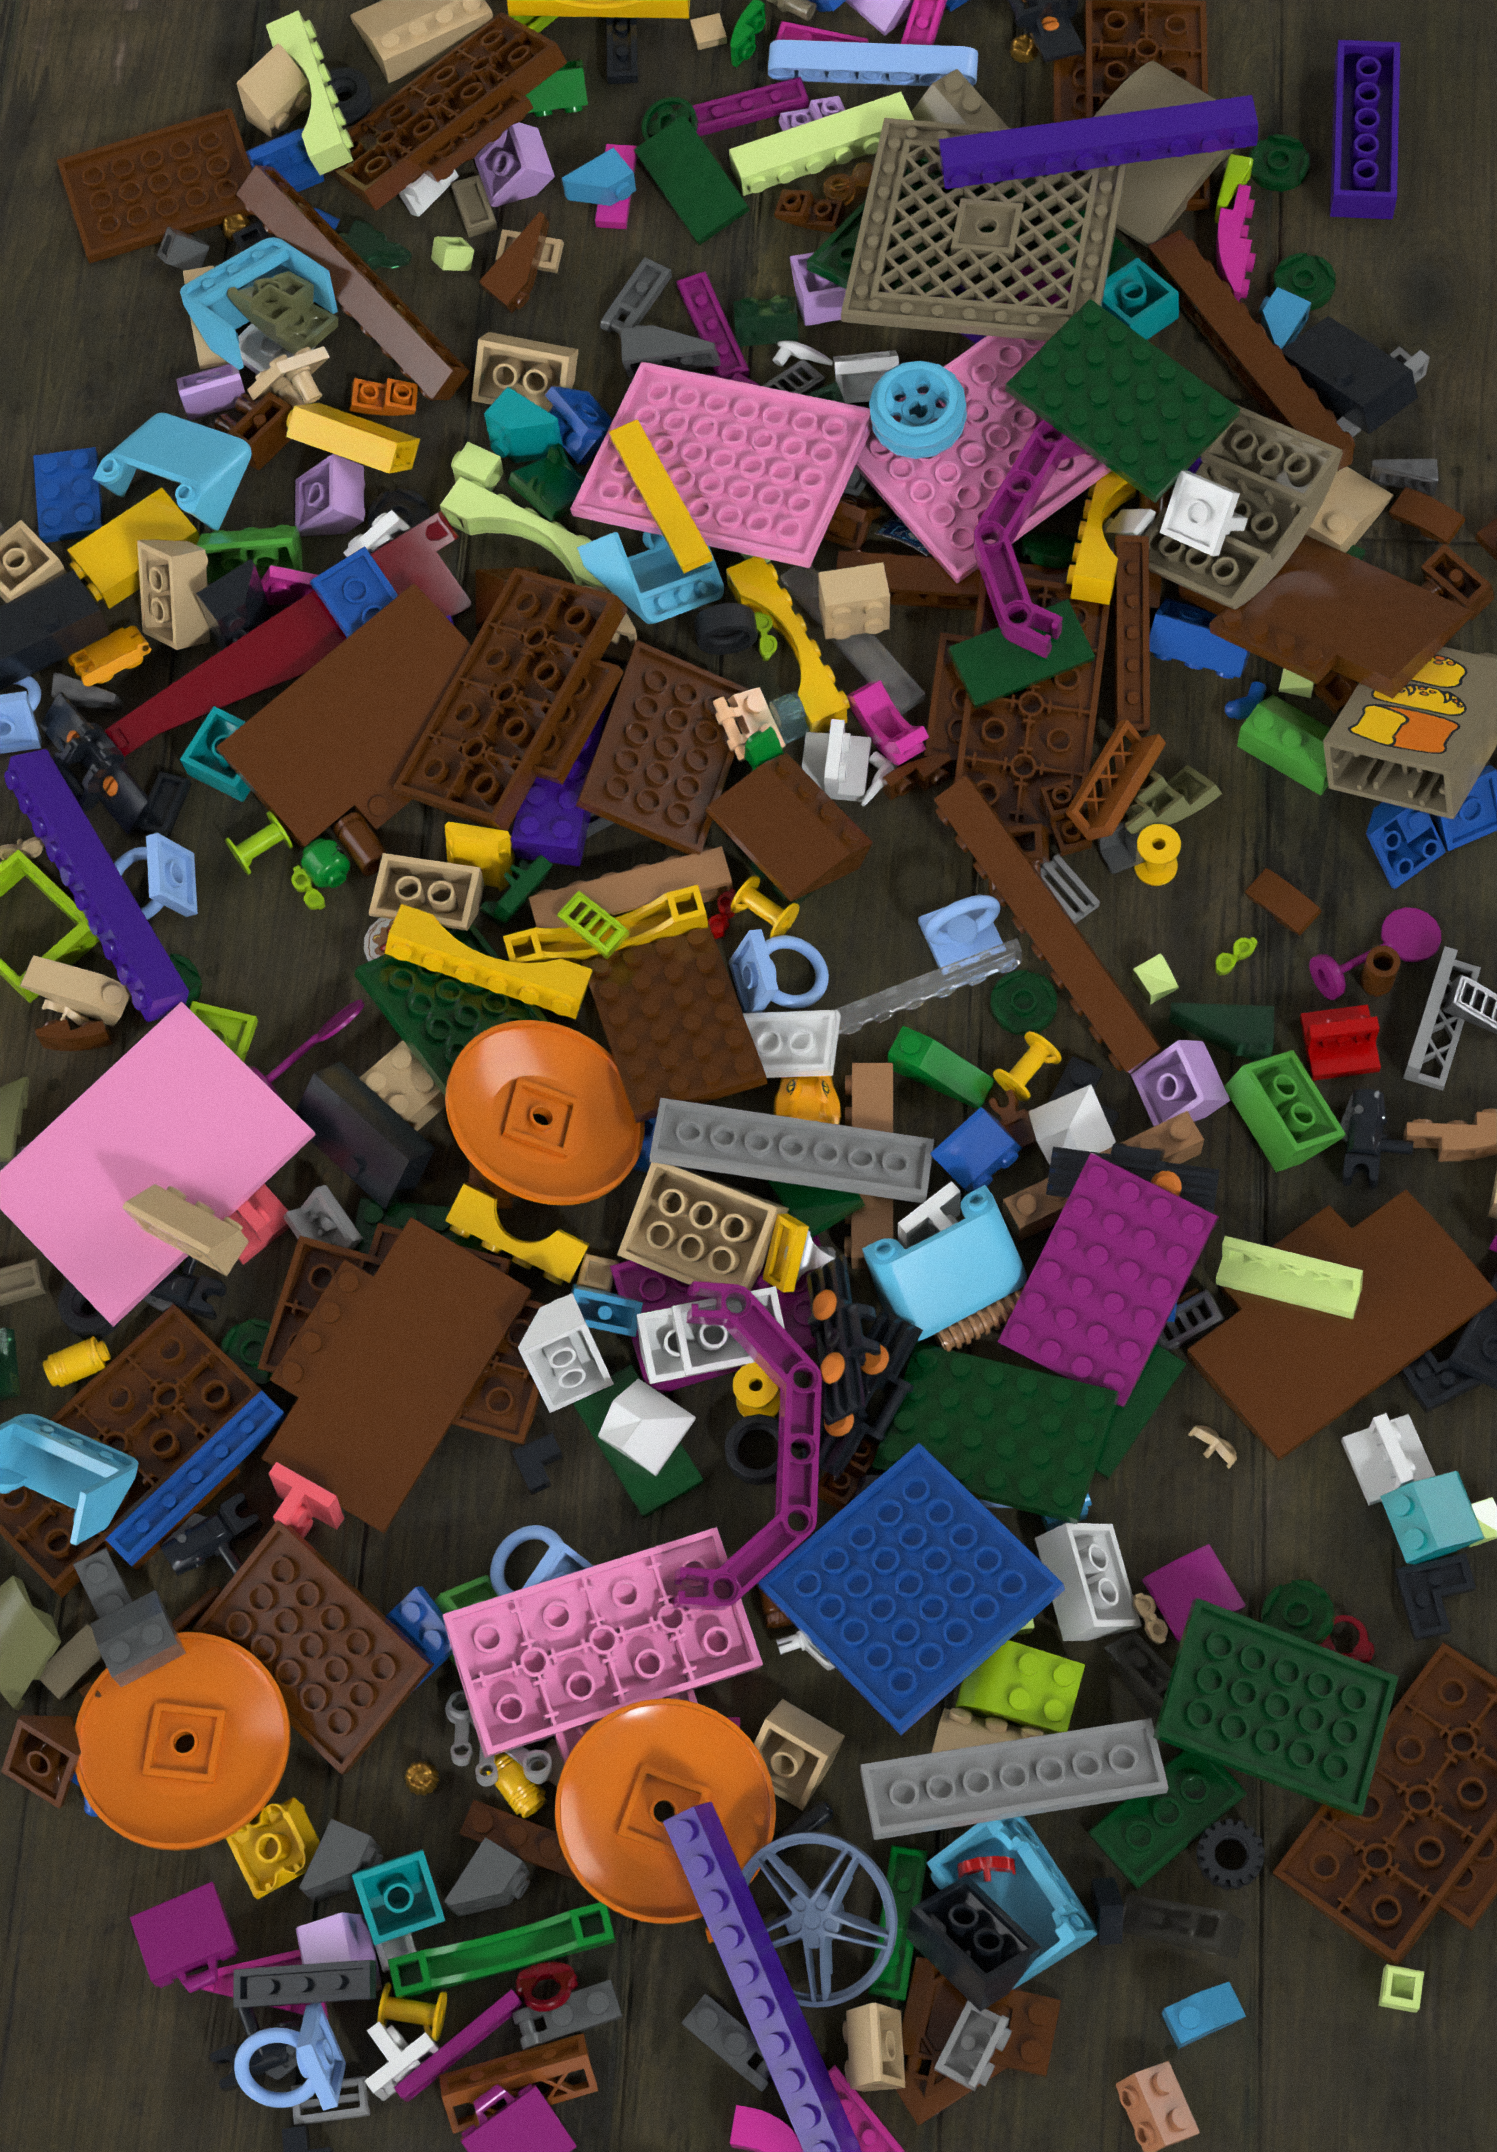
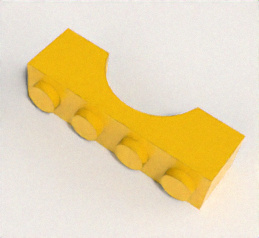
M467 1182L463 1184L445 1220L452 1224L450 1227L452 1232L467 1239L472 1234L483 1240L481 1246L497 1254L502 1249L514 1255L512 1258L514 1263L529 1270L534 1265L545 1271L543 1274L544 1278L559 1285L562 1284L563 1280L568 1283L572 1281L590 1245L561 1229H558L549 1237L538 1241H524L512 1236L505 1230L499 1220L497 1197Z

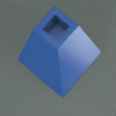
M1385 802L1380 803L1373 809L1366 835L1391 888L1396 889L1446 853L1429 813Z

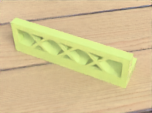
M1225 1236L1222 1243V1260L1216 1276V1284L1353 1319L1362 1291L1363 1270Z

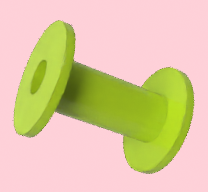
M271 811L266 813L271 824L237 846L229 838L225 839L234 858L247 875L251 874L248 866L251 864L252 859L278 842L283 841L289 849L293 847L287 833Z

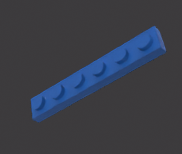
M261 1390L105 1540L133 1566L286 1419L287 1415Z

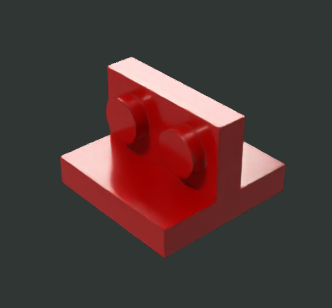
M1368 1004L1300 1014L1299 1019L1312 1081L1380 1071L1381 1065L1376 1046V1039L1380 1028L1377 1016H1370Z

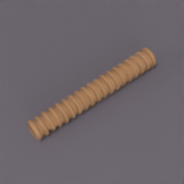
M1026 1283L1012 1294L935 1333L934 1337L939 1347L947 1352L953 1348L958 1350L961 1348L962 1343L968 1345L971 1343L972 1338L978 1340L981 1338L980 1334L988 1335L990 1334V1329L998 1330L1000 1329V1324L1006 1325Z

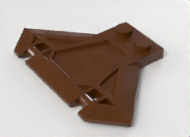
M916 1957L902 2024L903 2055L907 2056L904 2069L905 2088L895 2089L918 2126L973 2091L934 2070L968 1999L927 1958ZM1018 1986L1012 1989L1008 1995L985 2008L999 2016L1004 2015L1009 2018L1006 2028L1012 2030L1004 2050L995 2049L990 2059V2063L994 2064L995 2068L989 2080L1007 2068L1046 2077L1061 2000L1024 1992ZM922 2060L931 2062L929 2076L919 2074Z

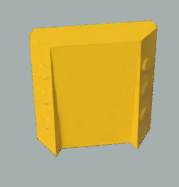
M447 822L445 824L447 862L480 867L485 885L498 887L500 892L506 888L509 883L505 879L504 874L507 872L512 876L510 867L515 863L514 851L511 848L512 836H510L509 832L454 822Z
M294 1797L282 1804H269L262 1809L259 1817L251 1820L243 1828L226 1838L256 1899H260L306 1873L320 1844V1840L304 1810L305 1806Z

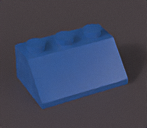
M1166 598L1155 614L1149 637L1150 652H1153V656L1158 659L1167 661L1172 660V658L1184 661V665L1189 668L1201 670L1204 667L1215 670V673L1220 677L1233 679L1235 676L1241 677L1250 655L1249 651L1210 633L1209 623L1217 615L1204 608Z

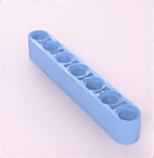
M775 40L770 43L767 74L772 79L781 81L801 77L802 81L931 86L932 83L958 69L973 86L977 82L978 51L965 46Z

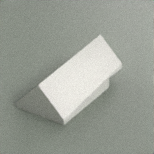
M776 1286L751 1291L784 1328ZM715 1298L675 1305L671 1308L636 1315L640 1352L650 1384L755 1362L724 1326L686 1323L687 1312L691 1309V1304H698V1310H716L717 1300ZM726 1299L728 1310L733 1313H740L742 1311L741 1303L737 1299Z

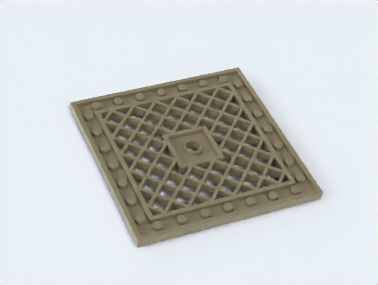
M884 118L841 310V321L1048 341L1089 299L1102 307L1128 164L1080 170L1084 176L1076 181L1070 176L1076 171L1055 175L1050 174L1045 178L1043 176H1035L1025 179L1007 180L996 186L993 183L965 186L945 194L942 191L944 187L943 175L935 180L928 176L937 170L942 174L940 156H937L940 155L939 139L1012 128ZM926 157L930 162L920 167L916 161ZM907 167H908V169H909L912 173H910V174H908L907 176H905V175H906V170H907ZM1031 178L1035 184L1026 189L1021 183ZM918 181L925 185L917 191L910 187ZM1062 181L1066 187L1057 192L1053 185ZM1090 185V190L1088 194L1084 190V188ZM982 186L986 192L977 197L972 191ZM1013 189L1017 195L1008 200L1003 194ZM1044 191L1049 197L1039 202L1035 196ZM903 192L907 197L900 200L901 193ZM933 194L937 200L927 205L923 199ZM1075 194L1080 200L1070 205L1065 199ZM961 198L960 205L958 207L954 202ZM1025 202L1031 207L1026 211L1023 208V203ZM915 205L919 211L909 216L905 210ZM1057 205L1062 211L1052 216L1047 210ZM946 208L950 214L940 218L936 213ZM1086 209L1085 217L1083 218L1079 213ZM897 216L901 220V222L895 225ZM1039 216L1044 222L1034 227L1029 221ZM928 218L932 224L922 229L918 224ZM1071 219L1075 225L1066 230L1061 224ZM956 223L953 232L949 227ZM986 226L995 228V230L990 233H984L980 231L983 227ZM1022 227L1026 233L1019 236L1020 228ZM910 229L914 235L904 241L900 235ZM1053 230L1057 236L1048 241L1043 235ZM941 232L946 238L935 243L931 237ZM1079 234H1081L1080 243L1074 239ZM892 240L896 246L889 250ZM1035 241L1039 247L1029 252L1025 245ZM923 243L927 249L917 254L913 248ZM1066 243L1070 250L1061 255L1056 248ZM951 247V256L948 257L944 251ZM1017 252L1021 258L1014 261L1015 253ZM905 254L909 260L898 265L894 260ZM1048 254L1052 261L1043 266L1038 259ZM936 257L940 263L930 268L926 262ZM1076 259V264L1074 268L1070 264V262ZM967 260L971 266L961 271L957 265ZM998 262L1003 268L993 274L988 268ZM887 266L891 271L884 274L885 267ZM1030 266L1034 272L1024 277L1020 270ZM918 268L922 274L911 279L907 273ZM1061 268L1066 274L1056 280L1051 274ZM949 271L953 277L943 282L938 276ZM980 273L984 280L974 285L970 279ZM1011 276L1016 283L1006 288L1001 282ZM900 279L904 285L893 290L889 284ZM1043 279L1048 285L1038 291L1033 285ZM931 282L935 288L924 293L920 287ZM1072 283L1071 291L1069 293L1065 289V287ZM962 285L966 291L956 296L951 290ZM993 287L998 294L988 299L983 293ZM1025 291L1029 297L1019 302L1015 295ZM1056 293L1061 300L1051 305L1046 299Z

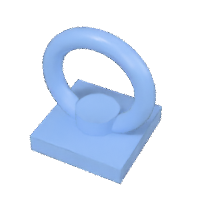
M31 676L14 683L25 687L27 691L0 695V754L41 748V736L33 714L41 700V688L38 682Z
M154 833L146 836L147 847L131 849L114 862L122 876L124 871L134 862L147 860L149 898L152 900L146 906L140 908L147 920L156 915L163 906L185 917L198 914L193 852L159 833Z
M978 894L958 900L944 908L918 917V923L944 979L1006 956V948L993 923L1000 913V903L996 898L990 895Z
M762 929L749 930L728 961L743 1013H762L770 1001L787 1008H805L817 1002L824 995L828 986L829 974L824 958L814 946L798 937L780 935L765 941ZM792 949L801 953L810 961L815 971V983L808 992L801 995H790L778 989L776 968L769 957L773 951Z
M530 1525L514 1531L499 1545L491 1562L490 1580L498 1597L514 1592L505 1581L504 1568L506 1561L518 1545L533 1539L544 1541L550 1548L522 1589L593 1567V1565L563 1543L560 1536L552 1529L540 1525Z
M314 2003L305 2007L300 2032L288 2028L275 2027L260 2030L249 2036L236 2053L234 2072L241 2089L251 2099L260 2104L276 2108L292 2107L305 2102L316 2093L324 2111L338 2106L346 2062L321 2003ZM271 2043L291 2045L296 2048L299 2070L307 2080L299 2088L289 2092L267 2090L261 2087L250 2073L249 2062L253 2053L260 2047Z

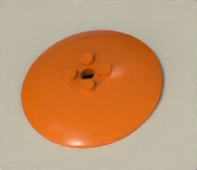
M517 1020L493 1026L474 1037L464 1047L448 1076L445 1097L446 1112L449 1125L461 1150L486 1178L502 1189L523 1199L548 1205H575L598 1199L616 1188L627 1177L640 1156L645 1135V1121L635 1122L613 1056L594 1040L571 1028L538 1020ZM533 1114L543 1115L547 1119L548 1125L537 1123Z
M197 1632L177 1633L186 1654L123 1687L118 1685L111 1677L108 1668H106L88 1691L75 1725L81 1750L75 1772L78 1783L89 1805L111 1829L135 1843L150 1848L176 1851L204 1847L231 1836L247 1825L266 1806L281 1781L288 1760L291 1740L289 1714L283 1694L271 1673L261 1661L240 1645L222 1637ZM97 1690L102 1695L101 1697L95 1696ZM183 1735H192L195 1741L193 1748L186 1753L177 1752L176 1743L178 1739Z
M660 1698L632 1703L606 1715L594 1724L578 1741L567 1758L560 1775L555 1797V1825L559 1845L570 1870L579 1883L590 1895L614 1912L631 1919L654 1924H675L700 1919L703 1917V1914L663 1822L658 1821L654 1816V1807L659 1802H667L673 1807L675 1816L691 1807L712 1801L742 1871L748 1861L760 1849L771 1843L776 1822V1802L771 1776L765 1761L751 1739L736 1724L717 1711L701 1704L679 1699ZM759 1867V1869L755 1872V1874H754L753 1878L751 1879L750 1883H751L752 1880L755 1878V1876L758 1874V1872H759V1870H760V1867Z

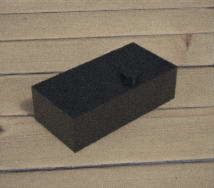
M1329 316L1282 350L1285 360L1290 366H1295L1298 369L1302 381L1308 388L1312 387L1316 391L1321 403L1368 434L1372 433L1418 398L1412 369Z
M74 570L0 607V691L110 635L101 610Z
M341 1061L313 1073L295 1112L315 1132L316 1135L310 1141L384 1209L412 1196L435 1150L434 1146Z

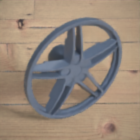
M794 1833L776 1839L764 1846L748 1861L742 1873L749 1886L755 1872L760 1867L790 1909L788 1913L765 1923V1927L768 1932L784 1924L787 1927L789 1935L772 1940L774 1948L798 1940L803 1941L810 1993L792 1989L798 2004L806 2007H828L844 2003L868 1989L882 1974L889 1963L896 1943L898 1925L896 1904L892 1890L881 1869L859 1847L843 1838L828 1833ZM798 1844H821L836 1848L841 1852L816 1889L811 1890L790 1866L787 1867L776 1855L778 1851ZM846 1855L851 1856L852 1860L835 1892L825 1891ZM767 1859L797 1893L796 1896L792 1898L777 1876H774L765 1863ZM858 1864L869 1873L880 1892L885 1910L886 1928L875 1925L868 1919L844 1911L842 1900L853 1880L852 1876ZM845 1924L884 1937V1942L841 1932L842 1926ZM833 1939L881 1949L874 1965L863 1978L846 1989L831 1993ZM812 1949H820L822 1994H817Z

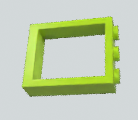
M18 849L15 853L9 855L8 859L0 862V897L26 876L77 926L44 954L42 958L72 966L100 940L97 935H93L90 931L85 914L77 908L75 902ZM0 958V975L31 1003L39 995L20 987L26 971L19 977Z

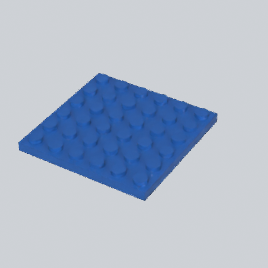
M920 1443L906 1453L757 1583L765 1595L900 1735L906 1732L1065 1590L1064 1584Z

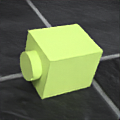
M470 442L466 443L462 451H458L454 455L451 463L455 482L461 476L470 482L475 480L481 483L490 492L493 491L504 474L500 456Z

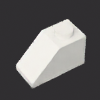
M1122 509L1115 519L1109 518L1103 526V534L1111 551L1114 553V538L1116 535L1144 536L1154 522L1156 512L1152 509Z

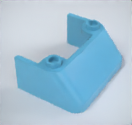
M266 238L188 282L180 290L183 305L210 350L238 370L244 368L239 348L238 333L235 330L248 323L249 320L228 298L229 288L245 289L252 287L256 280L272 278L277 274L289 271L314 284L313 303H317L332 314L338 312L329 270L280 238Z
M21 1414L0 1424V1493L7 1494L12 1490L25 1486L76 1509L70 1543L78 1545L109 1526L136 1478L139 1463L134 1457L39 1415Z

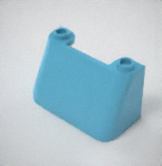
M986 1185L970 1192L962 1199L960 1207L965 1219L905 1250L897 1240L891 1238L878 1240L862 1248L881 1305L885 1311L921 1328L923 1331L918 1341L926 1339L1012 1294L1026 1283L1027 1274L994 1196Z
M1023 1816L977 1823L926 1862L932 1871L930 1874L932 1881L942 1890L959 1880L957 1864L965 1860L987 1856H1005L1015 1860L1016 1875L1008 1872L990 1871V1882H984L983 1871L968 1875L1042 1947L1041 1953L1013 1989L1077 1950L1098 1934L1097 1928L1088 1912L1029 1822Z

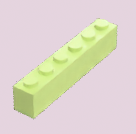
M898 92L729 149L730 168L743 196L759 193L766 188L781 183H789L796 178L808 174H816L825 168L837 164H845L852 159L867 154L877 153L884 118L914 120L902 93Z

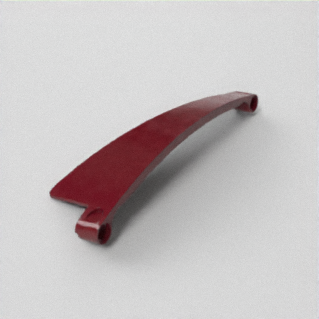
M442 511L434 514L370 554L398 596L415 583L445 616L450 615L453 617L470 607V599L437 553L449 543L459 539V536ZM313 590L193 669L104 731L125 757L142 747L156 735L209 714L213 706L219 709L304 675L345 641L347 637L315 590Z

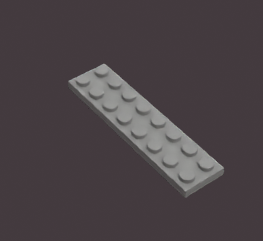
M660 1098L649 1162L924 1203L928 1191L932 1160L930 1153L933 1151L934 1139Z
M1152 1719L860 1764V1773L873 1838L878 1840L1167 1793L1168 1783L1157 1739L1153 1738L1155 1731Z

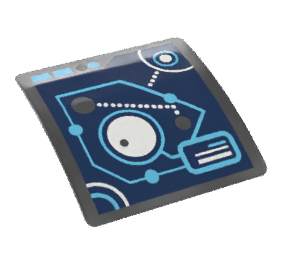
M893 515L875 532V534L890 537L910 545L926 556L930 553L897 515Z

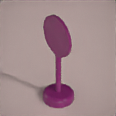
M1401 908L1394 910L1386 917L1381 927L1383 944L1379 946L1386 945L1392 947L1397 951L1400 959L1404 961L1420 962L1429 959L1437 952L1441 943V930L1437 921L1428 913L1417 908ZM1371 950L1340 966L1328 954L1314 956L1310 960L1309 967L1318 990L1329 1000L1340 997L1345 992L1346 987L1343 973L1364 963Z
M362 999L356 1000L340 1010L322 1026L317 1034L309 1038L268 1075L264 1076L255 1066L248 1067L280 1097L271 1082L316 1043L330 1038L349 1024L365 1006Z

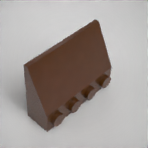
M787 753L760 765L715 799L705 809L710 817L791 902L858 870L873 843Z

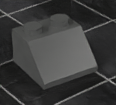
M156 1590L91 1623L101 1656L111 1677L120 1687L186 1654Z
M331 1819L299 1888L311 1900L317 1903L355 1888L352 1873L381 1864L383 1860V1855L380 1854L382 1848L372 1836Z
M485 1837L444 1902L459 1917L510 1905L514 1898L520 1899L530 1884V1880L527 1877L530 1872L521 1859Z

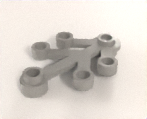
M460 1690L450 1696L445 1711L449 1721L455 1724V1742L450 1749L452 1761L458 1766H466L472 1762L474 1757L472 1746L469 1743L470 1725L474 1728L475 1726L464 1690ZM480 1745L479 1764L475 1768L476 1779L482 1786H491L498 1780V1770L494 1763L495 1755L485 1758ZM521 1746L505 1752L523 1766L525 1777L532 1783L542 1784L553 1773L552 1759L546 1751L533 1750L529 1752ZM461 1751L467 1752L465 1755H457ZM486 1771L492 1772L490 1775L487 1776L481 1775Z

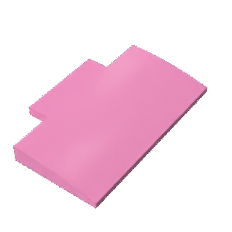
M717 1527L443 1614L442 1617L484 1757L494 1756L554 1736L563 1765H565L567 1758L582 1736L594 1724L617 1709L632 1703L660 1698L686 1700L698 1704L694 1689L761 1667L763 1662L741 1598L725 1610L673 1608L674 1597L678 1594V1590H685V1597H703L704 1583L701 1581L684 1579L682 1585L674 1584L675 1571L678 1568L718 1569L728 1560ZM721 1581L714 1583L713 1591L715 1595L720 1599H728L730 1595L728 1585Z

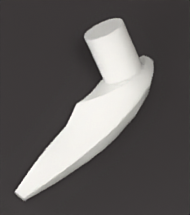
M788 340L777 343L780 349L773 358V362L781 367L784 366L790 355L801 360L833 365V361L819 351L799 342Z
M877 751L871 755L869 762L879 770L861 803L863 807L883 787V776L897 769L898 766Z

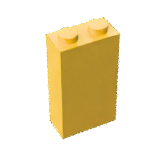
M321 403L294 406L286 422L288 427L286 437L389 474L413 468L420 438Z
M161 487L69 548L68 553L72 560L69 563V567L75 571L80 580L84 578L88 582L86 588L96 602L102 600L110 609L140 589L138 540L188 541L197 545L200 536L197 529Z

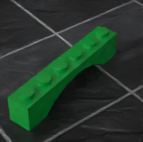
M602 1902L498 1934L425 1949L387 1960L396 1997L398 1999H408L616 1943L617 1941L609 1908Z

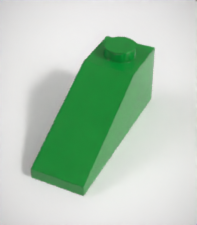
M902 1026L888 1053V1063H893L894 1072L976 1109L983 1106L995 1082V1079L936 1040L906 1026Z

